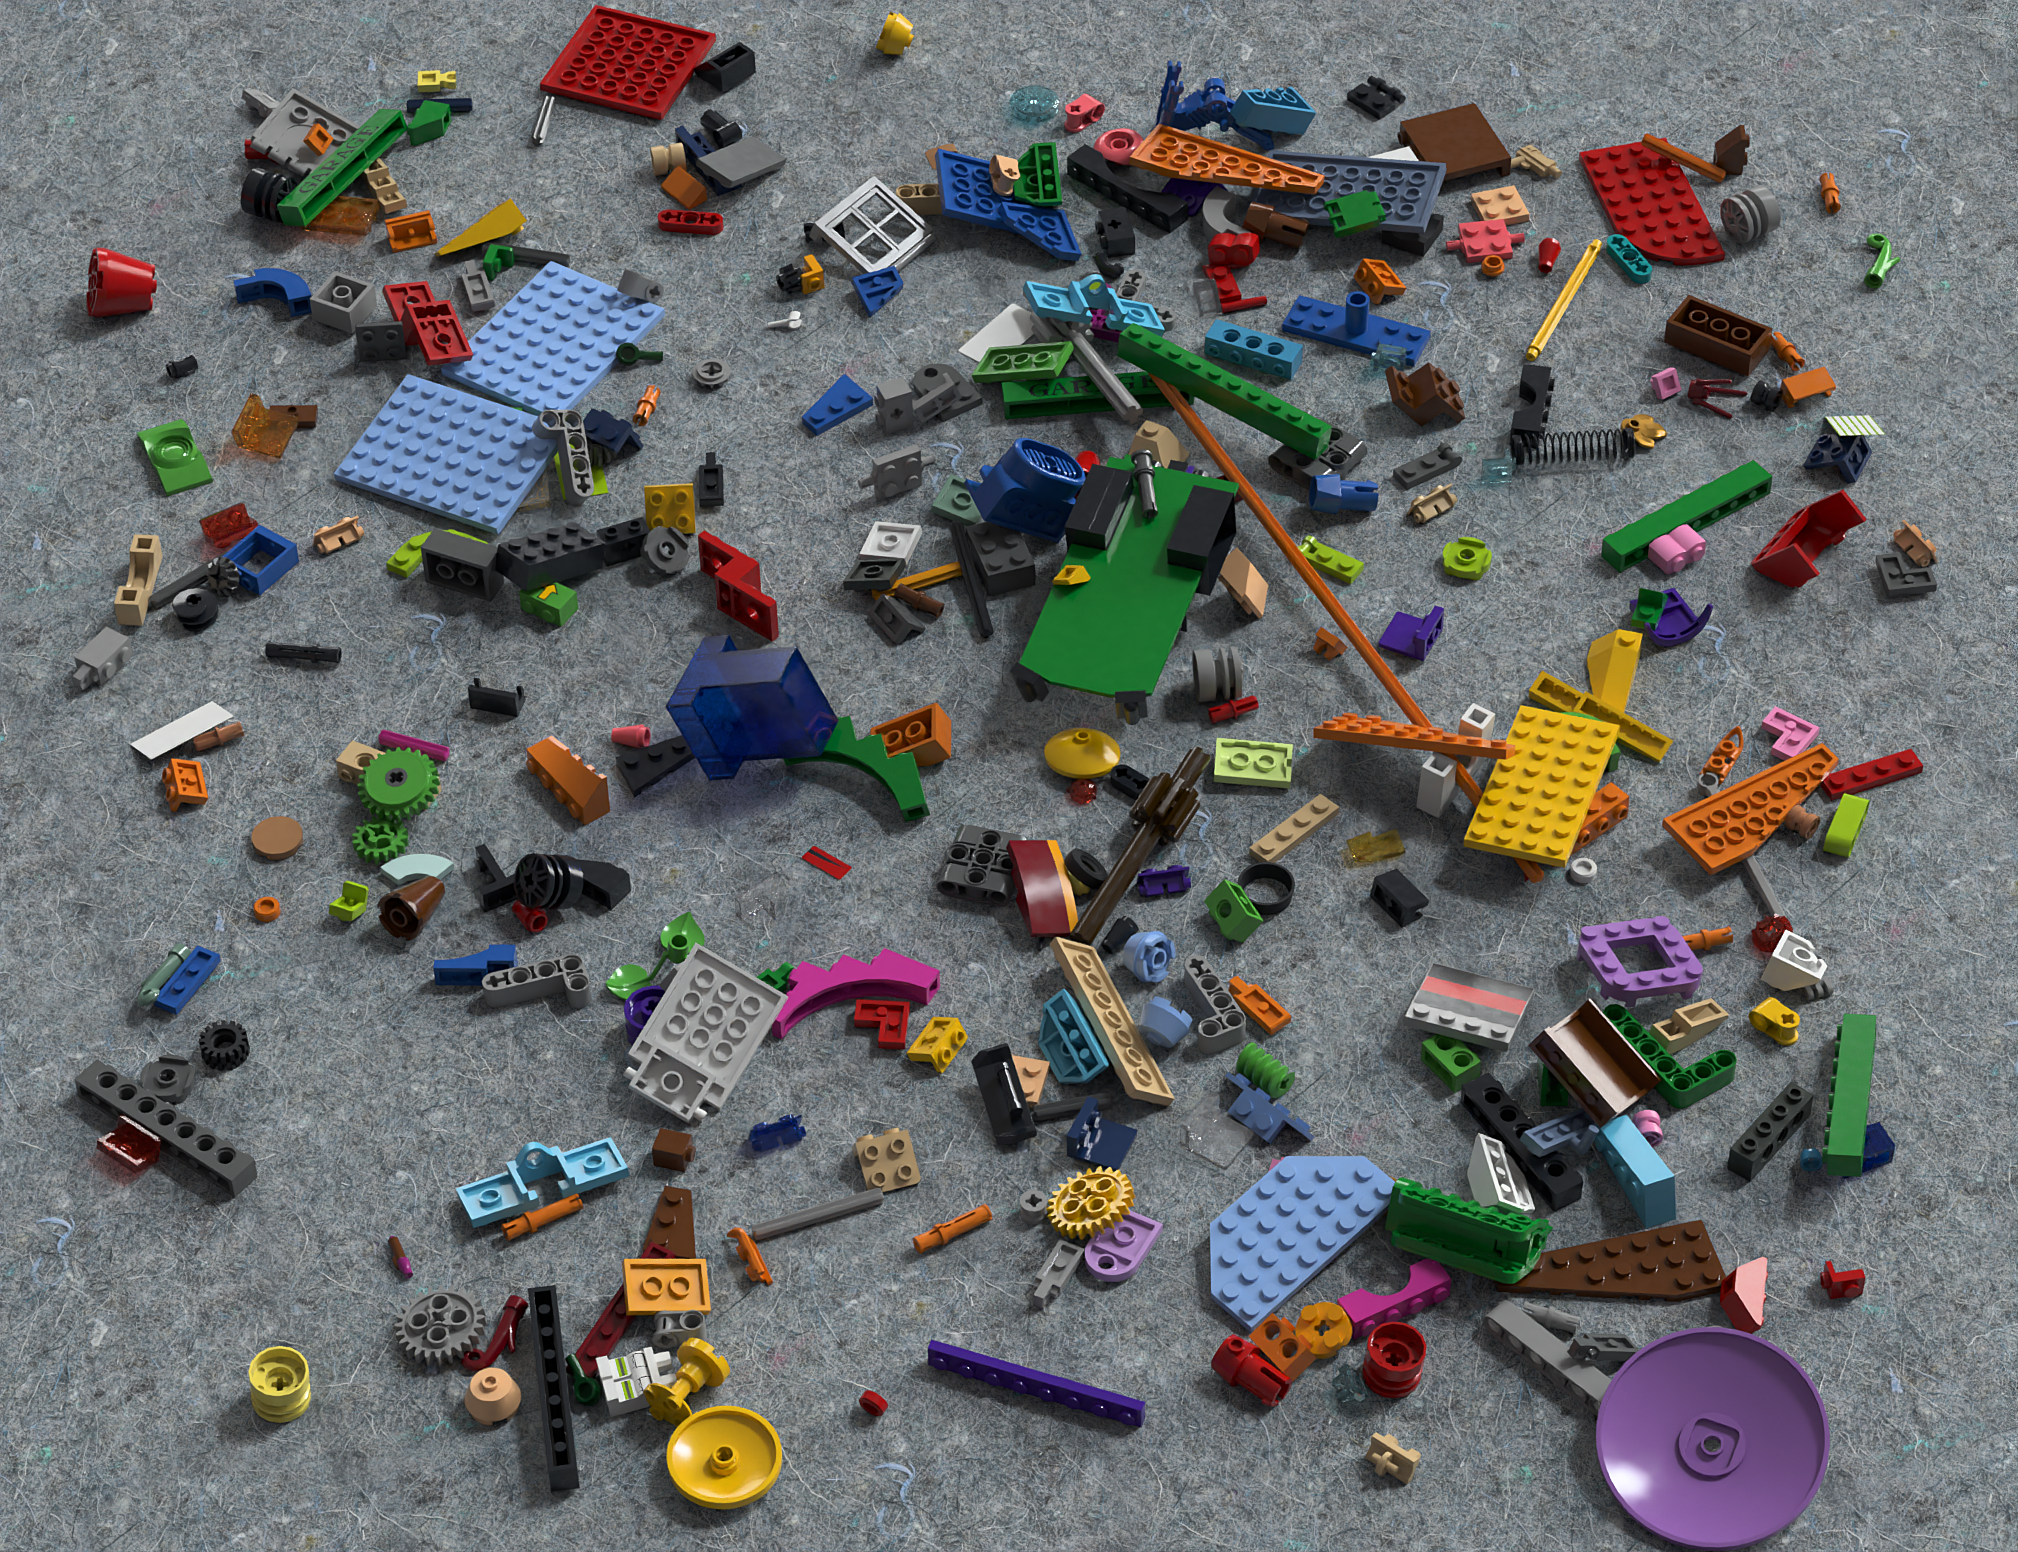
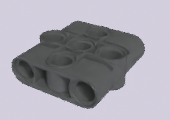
M1315 417L1332 426L1327 450L1314 460L1283 444L1268 457V463L1277 473L1309 490L1310 482L1314 475L1339 474L1340 480H1345L1347 478V471L1367 455L1366 445L1360 439L1320 417Z
M961 825L958 828L953 844L947 849V859L937 882V890L948 897L998 907L1006 906L1016 886L1011 876L1014 866L1006 846L1009 840L1028 839L1018 834L973 825Z

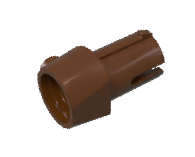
M1252 202L1242 228L1258 235L1259 242L1261 243L1266 238L1300 250L1309 222L1304 218L1300 220L1276 212L1274 206Z

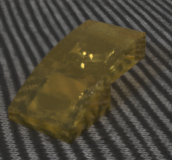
M1397 829L1372 837L1369 831L1346 840L1354 862L1379 861L1406 853Z

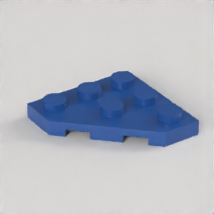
M1001 202L999 211L1004 224L1056 258L1079 261L1082 253L1064 210Z

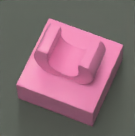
M1670 367L1651 376V386L1655 390L1658 399H1665L1681 391L1676 368Z

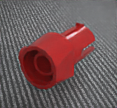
M1233 1334L1225 1339L1212 1358L1211 1368L1230 1386L1236 1387L1240 1384L1260 1398L1262 1404L1272 1407L1277 1406L1279 1401L1276 1399V1396L1284 1399L1291 1388V1378L1261 1358L1259 1347Z

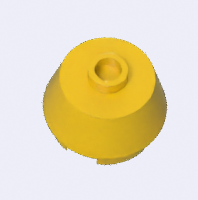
M890 12L880 39L877 42L876 49L883 51V54L902 55L905 46L909 48L914 35L910 34L913 24L902 14Z

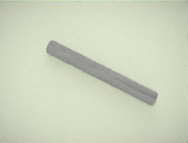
M880 1188L871 1189L753 1224L752 1233L755 1240L764 1239L882 1204L884 1196Z

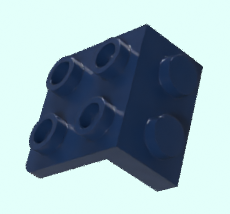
M591 408L583 420L586 439L615 453L619 452L624 442L639 450L644 446L639 440L640 436L631 429L633 426L624 419L616 420L613 415L605 410L600 412Z

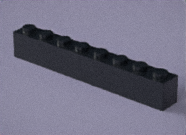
M556 1285L528 1288L551 1492L580 1488Z

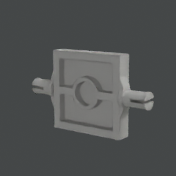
M914 445L873 459L872 473L870 476L858 480L859 488L862 490L874 485V495L879 501L922 486V471L924 467L936 464V458L934 454L921 458L920 448Z

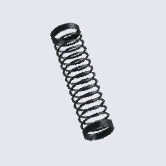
M1618 428L1614 433L1611 429H1608L1607 433L1601 429L1599 435L1596 430H1593L1590 435L1589 431L1586 430L1584 435L1581 431H1578L1576 437L1572 431H1570L1568 436L1565 432H1562L1561 436L1555 432L1553 438L1550 433H1547L1545 438L1540 433L1537 438L1532 434L1530 440L1526 434L1523 435L1522 440L1520 435H1513L1511 438L1512 462L1514 466L1524 465L1523 445L1524 438L1526 437L1529 447V464H1532L1531 441L1532 437H1534L1537 464H1539V439L1541 436L1544 444V462L1547 464L1546 444L1549 435L1552 445V462L1555 463L1554 440L1557 435L1559 458L1562 463L1563 434L1567 442L1568 462L1571 461L1569 443L1571 434L1573 435L1575 461L1577 462V439L1579 433L1582 439L1583 461L1586 460V433L1589 436L1590 458L1593 461L1594 450L1592 441L1594 432L1598 441V459L1601 460L1602 457L1600 444L1602 432L1605 437L1606 459H1609V432L1612 434L1613 457L1616 459L1617 448L1615 439L1617 431L1621 439V458L1623 459L1624 456L1627 459L1633 458L1635 455L1634 432L1632 428H1624L1622 433Z

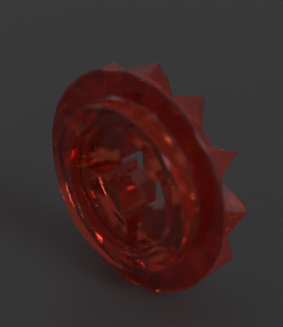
M1777 913L1771 917L1765 915L1764 920L1761 922L1756 921L1755 929L1751 930V940L1758 950L1771 953L1775 951L1785 930L1793 933V927L1785 916H1779ZM1774 927L1776 932L1771 933V936H1768L1766 932L1771 931Z

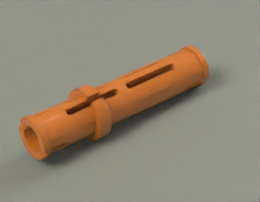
M576 1193L534 1212H524L522 1217L501 1225L503 1235L507 1234L505 1238L507 1241H510L527 1232L534 1233L538 1227L575 1211L582 1210L581 1199L577 1200L579 1195Z
M983 1204L944 1224L938 1223L933 1226V1229L913 1237V1245L919 1254L939 1244L943 1246L953 1237L993 1219L989 1207Z

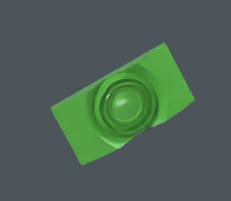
M183 419L137 432V438L167 496L213 482L203 454L197 448L191 431Z

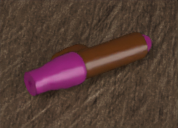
M390 1236L388 1244L394 1255L392 1257L396 1269L400 1270L406 1279H409L413 1276L409 1259L406 1257L398 1237Z

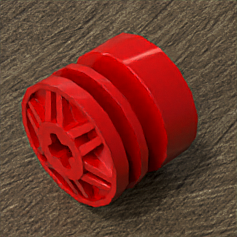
M1388 1322L1373 1329L1367 1341L1362 1376L1365 1384L1374 1393L1396 1399L1405 1397L1416 1390L1421 1380L1427 1347L1423 1336L1416 1328L1406 1323Z

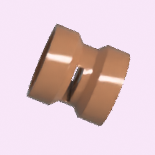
M1795 805L1786 816L1784 826L1791 831L1797 830L1800 836L1810 839L1819 827L1820 817L1813 813L1808 814L1805 808Z

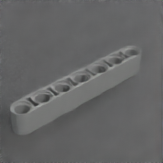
M1507 1300L1499 1303L1483 1317V1324L1488 1332L1598 1417L1603 1396L1612 1381L1610 1378L1585 1359L1582 1361L1573 1359L1567 1353L1569 1347Z

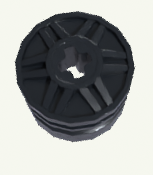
M258 167L252 169L247 175L241 191L240 201L242 210L247 214L258 217L264 216L265 219L283 223L277 205L298 186L296 179L279 173L275 174L272 171Z
M527 854L516 867L514 890L517 899L528 908L569 909L577 903L581 896L583 873L580 864L569 855Z

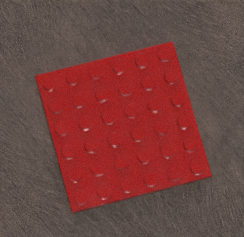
M595 5L540 82V90L662 120L694 74V68L700 65L715 43L716 34Z

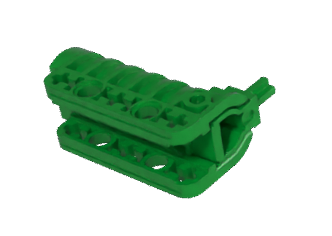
M1400 1177L1392 1187L1385 1229L1392 1232L1391 1244L1397 1248L1507 1284L1516 1283L1533 1270L1540 1258V1251L1545 1249L1547 1236L1552 1232L1553 1227L1548 1225L1549 1220L1547 1219L1542 1220L1538 1218L1533 1221L1527 1216L1515 1213L1505 1215L1500 1213L1496 1207L1491 1206L1486 1209L1480 1207L1478 1201H1462L1457 1194L1447 1196L1435 1187L1430 1190L1425 1189L1420 1182L1405 1177Z

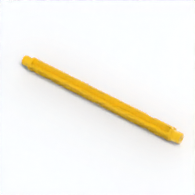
M1594 239L1587 246L1580 262H1578L1540 329L1528 346L1526 359L1529 361H1534L1541 354L1548 338L1553 333L1568 304L1587 275L1588 270L1599 255L1602 246L1600 240Z

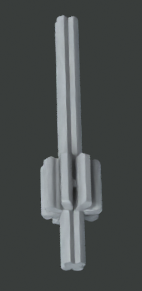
M1023 291V296H1024L1025 299L1028 301V299H1027V297H1026V295H1025V293H1024V291ZM1034 311L1031 312L1030 320L1034 324L1031 330L1041 343L1071 341L1074 350L1068 360L1071 356L1075 359L1124 421L1128 420L1130 424L1137 422V416L1143 414L1141 406L1088 343L1093 340L1094 336L1090 330L1092 322L1090 324L1073 321L1063 322L1052 317L1042 318L1035 315Z

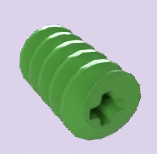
M1254 1042L1249 1043L1242 1050L1236 1063L1238 1073L1244 1075L1246 1079L1252 1081L1254 1085L1260 1087L1264 1092H1268V1095L1272 1098H1279L1286 1094L1295 1079V1072L1288 1074L1289 1068L1286 1065L1281 1066V1062L1278 1059L1273 1060L1271 1054L1265 1055V1050L1262 1048L1257 1049V1044Z

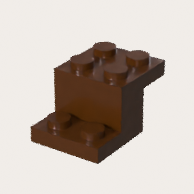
M1428 362L1408 377L1403 371L1399 372L1393 366L1385 370L1392 403L1421 427L1442 412H1445L1457 423L1465 419L1463 410L1465 406L1459 395L1460 387L1454 380L1450 381L1439 367L1435 368Z

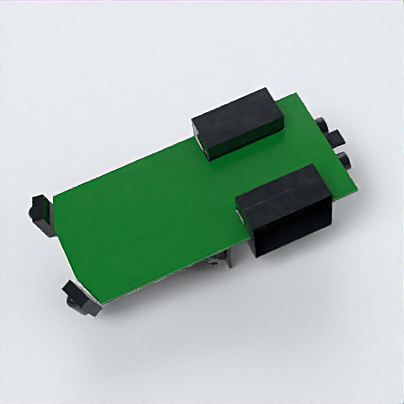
M1109 457L1106 466L1092 464L1065 525L1067 555L1060 569L1061 571L1066 565L1084 566L1091 578L1089 581L1072 585H1053L1020 662H1016L1010 670V674L1026 702H1033L1036 699L1043 702L1049 694L1045 684L1047 682L1055 686L1115 698L1117 719H1125L1129 725H1136L1140 718L1148 717L1147 697L1152 696L1178 632H1187L1186 613L1194 593L1211 595L1237 533L1234 498L1239 488V483L1211 478L1203 470H1195L1192 474L1187 473L1186 471L1190 463L1170 460L1168 467L1164 468L1160 462L1152 460L1151 465L1155 470L1153 486L1158 515L1155 518L1147 519V512L1146 518L1142 516L1139 486L1133 477L1134 464L1129 460Z

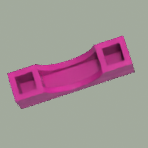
M1426 1258L1410 1266L1408 1285L1400 1292L1381 1296L1369 1293L1361 1288L1337 1299V1305L1343 1308L1352 1322V1338L1355 1340L1363 1335H1370L1373 1329L1381 1324L1397 1322L1400 1318L1411 1313H1418L1426 1306L1435 1302H1442L1450 1296L1451 1278L1438 1261Z

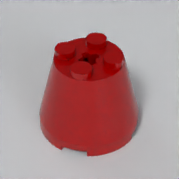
M96 247V249H93L87 274L89 276L88 291L86 292L88 316L106 317L145 310L151 311L153 306L151 293L155 294L157 289V280L152 279L155 275V265L107 248Z

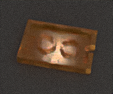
M337 196L306 226H301V230L367 236L368 232H372V220H377L376 214L380 208L379 199Z

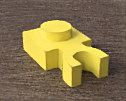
M440 70L418 71V92L441 91L442 87L456 89V71L440 74Z

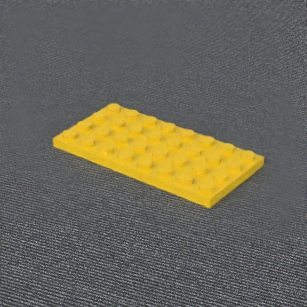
M1521 705L1506 739L1507 744L1515 745V756L1506 760H1497L1465 835L1464 847L1565 868L1619 735L1620 725Z

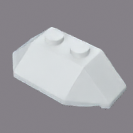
M1478 1133L1467 1171L1475 1201L1480 1203V1207L1486 1209L1491 1206L1496 1207L1500 1213L1505 1215L1509 1213H1533L1535 1207L1525 1176L1514 1159L1505 1152L1506 1147L1501 1141Z

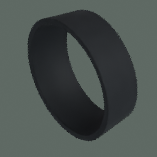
M1260 862L1248 866L1241 872L1238 878V885L1243 890L1247 884L1256 879L1271 878L1283 883L1289 891V894L1284 899L1273 903H1261L1249 898L1260 915L1280 913L1291 903L1295 880L1287 868L1276 863Z

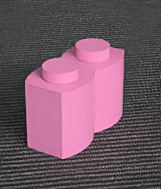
M1687 524L1681 525L1668 535H1663L1650 543L1648 558L1666 574L1678 572L1683 569L1685 564L1699 561L1704 556L1706 541Z

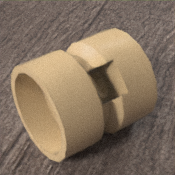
M682 143L669 144L668 148H665L663 145L650 147L654 176L667 175L668 171H673L678 166L686 171V160Z

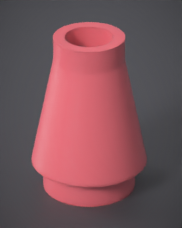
M643 724L613 728L611 739L613 743L641 749L649 746L651 732L649 727H644Z

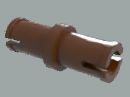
M902 583L896 588L894 598L913 605V609H921L937 618L943 613L945 604L926 596L925 592H917Z

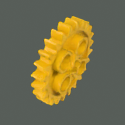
M1098 1167L1096 1172H1092L1088 1168L1084 1175L1077 1172V1178L1068 1177V1184H1059L1060 1191L1052 1192L1054 1198L1048 1200L1050 1206L1046 1210L1049 1214L1047 1216L1056 1232L1060 1231L1063 1237L1069 1234L1070 1239H1073L1078 1234L1080 1239L1083 1240L1086 1234H1090L1091 1238H1094L1096 1232L1099 1231L1102 1235L1105 1234V1228L1114 1229V1222H1123L1122 1215L1130 1214L1128 1208L1134 1206L1132 1201L1135 1198L1134 1189L1126 1174L1122 1175L1120 1170L1113 1172L1112 1168L1109 1167L1103 1172L1102 1168Z

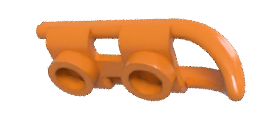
M1739 726L1733 728L1718 743L1702 768L1700 775L1703 773L1705 776L1708 771L1720 775L1718 784L1721 785L1743 750V734ZM1735 734L1738 735V747L1732 741H1729ZM1726 758L1731 759L1729 764L1725 763Z
M735 1227L727 1233V1237L738 1239L740 1245L736 1247V1250L744 1262L748 1260L749 1266L745 1270L753 1282L759 1280L762 1283L766 1282L767 1285H771L773 1280L753 1239L742 1228Z

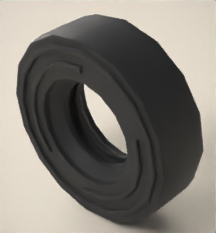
M1075 848L1064 859L1069 872L1079 882L1089 888L1099 889L1108 876L1102 864L1084 850Z

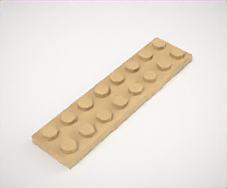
M1055 937L1050 943L1055 959L1060 963L1065 978L1070 982L1075 997L1080 1001L1084 1014L1090 1020L1094 1033L1100 1039L1104 1052L1110 1058L1115 1068L1114 1071L1120 1077L1127 1095L1133 1099H1141L1153 1104L1158 1103L1169 1106L1175 1098L1095 948Z

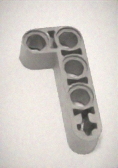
M545 410L534 421L532 431L540 439H556L566 499L574 506L582 505L594 491L582 416L575 410Z
M568 954L487 974L482 980L485 1003L493 1008L565 992L568 1003L574 1008H584L592 1000L590 981L583 959L576 954Z
M1199 955L1190 956L1186 959L1184 965V983L1207 1016V1019L1201 1021L1198 1025L1199 1050L1205 1054H1215L1242 1043L1245 1039L1246 1027L1244 1013L1209 962Z

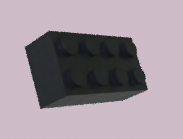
M570 522L560 527L549 528L546 531L531 533L528 536L510 539L508 542L498 544L495 571L525 591H529L602 569L605 542L597 538L593 533L580 527L579 524Z

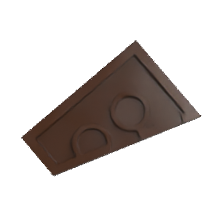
M671 1186L664 1187L643 1247V1252L652 1241L675 1252V1259H696L691 1190Z

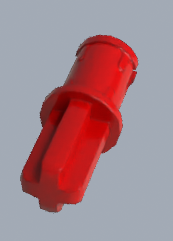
M1253 695L1236 701L1230 699L1228 703L1208 708V715L1212 719V724L1232 717L1237 719L1238 715L1257 710L1259 703Z

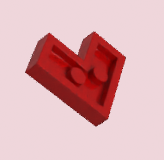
M857 999L854 1026L880 1028L878 1048L905 1050L910 1002Z

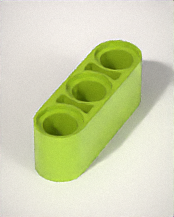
M1846 793L1843 794L1828 830L1823 851L1846 858L1850 857L1866 818L1870 800Z

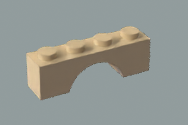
M134 534L129 551L130 568L126 586H119L114 606L119 625L143 626L150 602L149 597L152 595L163 556L159 535Z

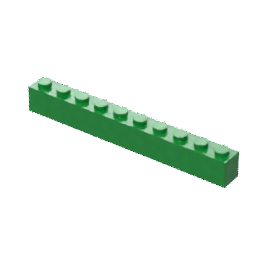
M1132 323L1120 333L1117 356L1314 460L1328 449L1331 425L1135 323Z

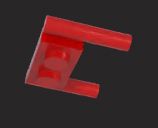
M1231 262L1226 265L1208 264L1202 266L1203 273L1206 275L1220 306L1221 313L1267 305L1265 295L1242 300V294L1231 273V269L1246 267L1249 264L1237 265Z

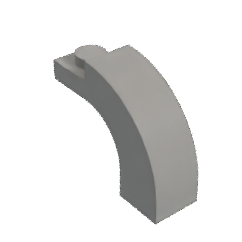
M1217 186L1207 195L1203 204V232L1207 240L1211 242L1213 236L1220 233H1230L1235 236L1241 233H1252L1227 220L1235 213V195Z

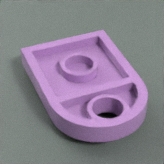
M1130 1211L1129 1215H1122L1123 1222H1114V1229L1105 1228V1234L1103 1235L1098 1231L1095 1233L1094 1238H1090L1085 1247V1265L1088 1271L1094 1277L1108 1282L1122 1281L1131 1277L1163 1231V1224L1133 1211ZM1102 1263H1110L1113 1265V1267L1110 1269H1102L1099 1267V1265Z

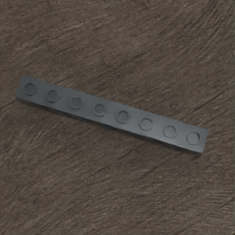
M97 1059L74 1079L80 1098L236 1198L258 1177L255 1166L256 1162L249 1153L239 1151L230 1141L222 1140L216 1136L210 1128L200 1126L191 1116L183 1115L169 1102H163L158 1099L152 1091L144 1090L130 1077H124L119 1074L113 1066L105 1065Z

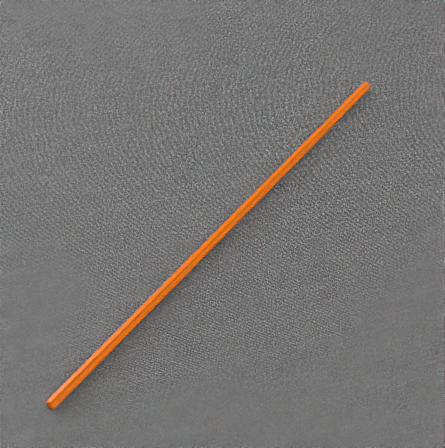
M1148 373L1230 482L1239 483L1238 494L1410 722L1423 728L1433 727L1175 386ZM1439 752L1457 761L1455 781L1477 809L1483 795L1482 790L1454 754ZM1513 857L1532 883L1543 880L1544 872L1536 862Z

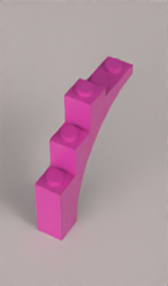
M886 948L872 959L870 965L844 954L837 963H833L830 971L802 961L797 969H793L789 975L790 991L786 994L788 999L772 1024L773 1036L783 1039L797 1023L808 1015L828 1005L847 999L867 996H889L928 1005L940 989V970Z

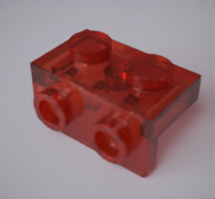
M242 502L199 520L206 542L219 549L228 547L234 540L245 538L258 526L257 521L248 516L245 504Z
M121 1115L117 1119V1128L97 1140L96 1149L136 1174L159 1161L161 1139L131 1119Z

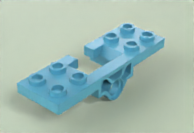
M1098 274L1089 275L1079 282L1071 281L1068 289L1025 281L1022 288L1035 315L1042 318L1052 317L1063 322L1073 321L1090 324L1093 316L1088 309L1093 307L1111 312L1105 320L1108 328L1123 332L1132 323H1135L1161 337L1165 331L1151 304L1118 298L1114 289L1107 288L1105 281ZM1095 282L1101 283L1099 288L1095 290L1089 289L1091 284Z
M611 1137L561 1153L558 1146L547 1148L538 1142H530L522 1147L515 1160L506 1163L508 1171L458 1187L456 1192L473 1228L539 1207V1198L535 1190L528 1192L524 1185L525 1183L562 1171L566 1179L559 1181L558 1186L563 1198H566L576 1193L589 1191L593 1188L629 1177V1170ZM540 1152L536 1159L527 1160L530 1153Z

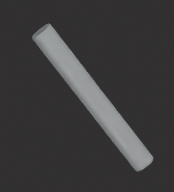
M930 233L891 266H895L899 272L935 242L936 237Z

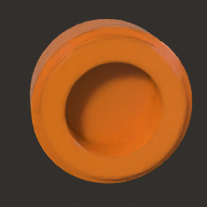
M273 897L260 898L253 906L255 917L261 922L274 921L281 912L278 900Z

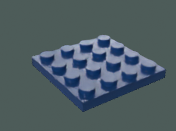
M938 149L935 154L942 215L1020 234L1004 224L999 211L1001 202L1027 205L1015 200L1014 185L1010 196L999 195L993 189L991 174L989 173L990 161Z

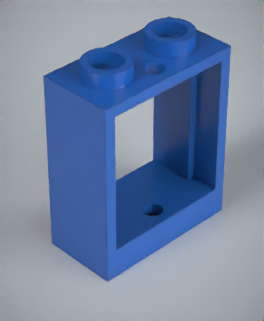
M261 525L257 526L222 556L232 560L239 572V584L246 590L253 591L258 595L264 593L299 562L295 543ZM260 550L275 557L258 574L242 567Z

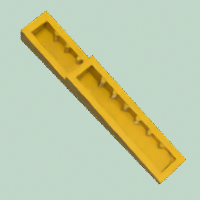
M1543 670L1529 689L1530 699L1558 713H1582L1603 722L1620 725L1616 742L1659 763L1673 743V740L1587 691L1583 694Z

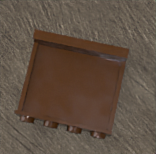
M1475 103L1400 122V131L1397 133L1400 145L1404 147L1409 146L1419 161L1446 163L1447 170L1443 181L1496 168L1502 177L1510 175L1511 156Z
M1590 998L1579 1009L1559 1023L1543 1030L1528 1045L1600 1128L1644 1097L1661 1081V1078Z

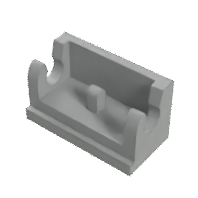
M947 373L943 374L945 383L931 390L917 401L912 399L913 410L922 423L962 398L959 390Z

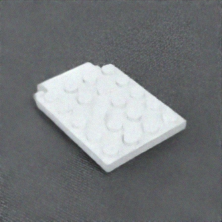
M695 943L628 1053V1057L641 1064L638 1071L628 1067L624 1072L623 1076L631 1080L628 1088L688 1124L693 1117L703 1122L707 1115V1112L700 1109L703 1102L705 1101L721 1110L786 1003L788 996Z

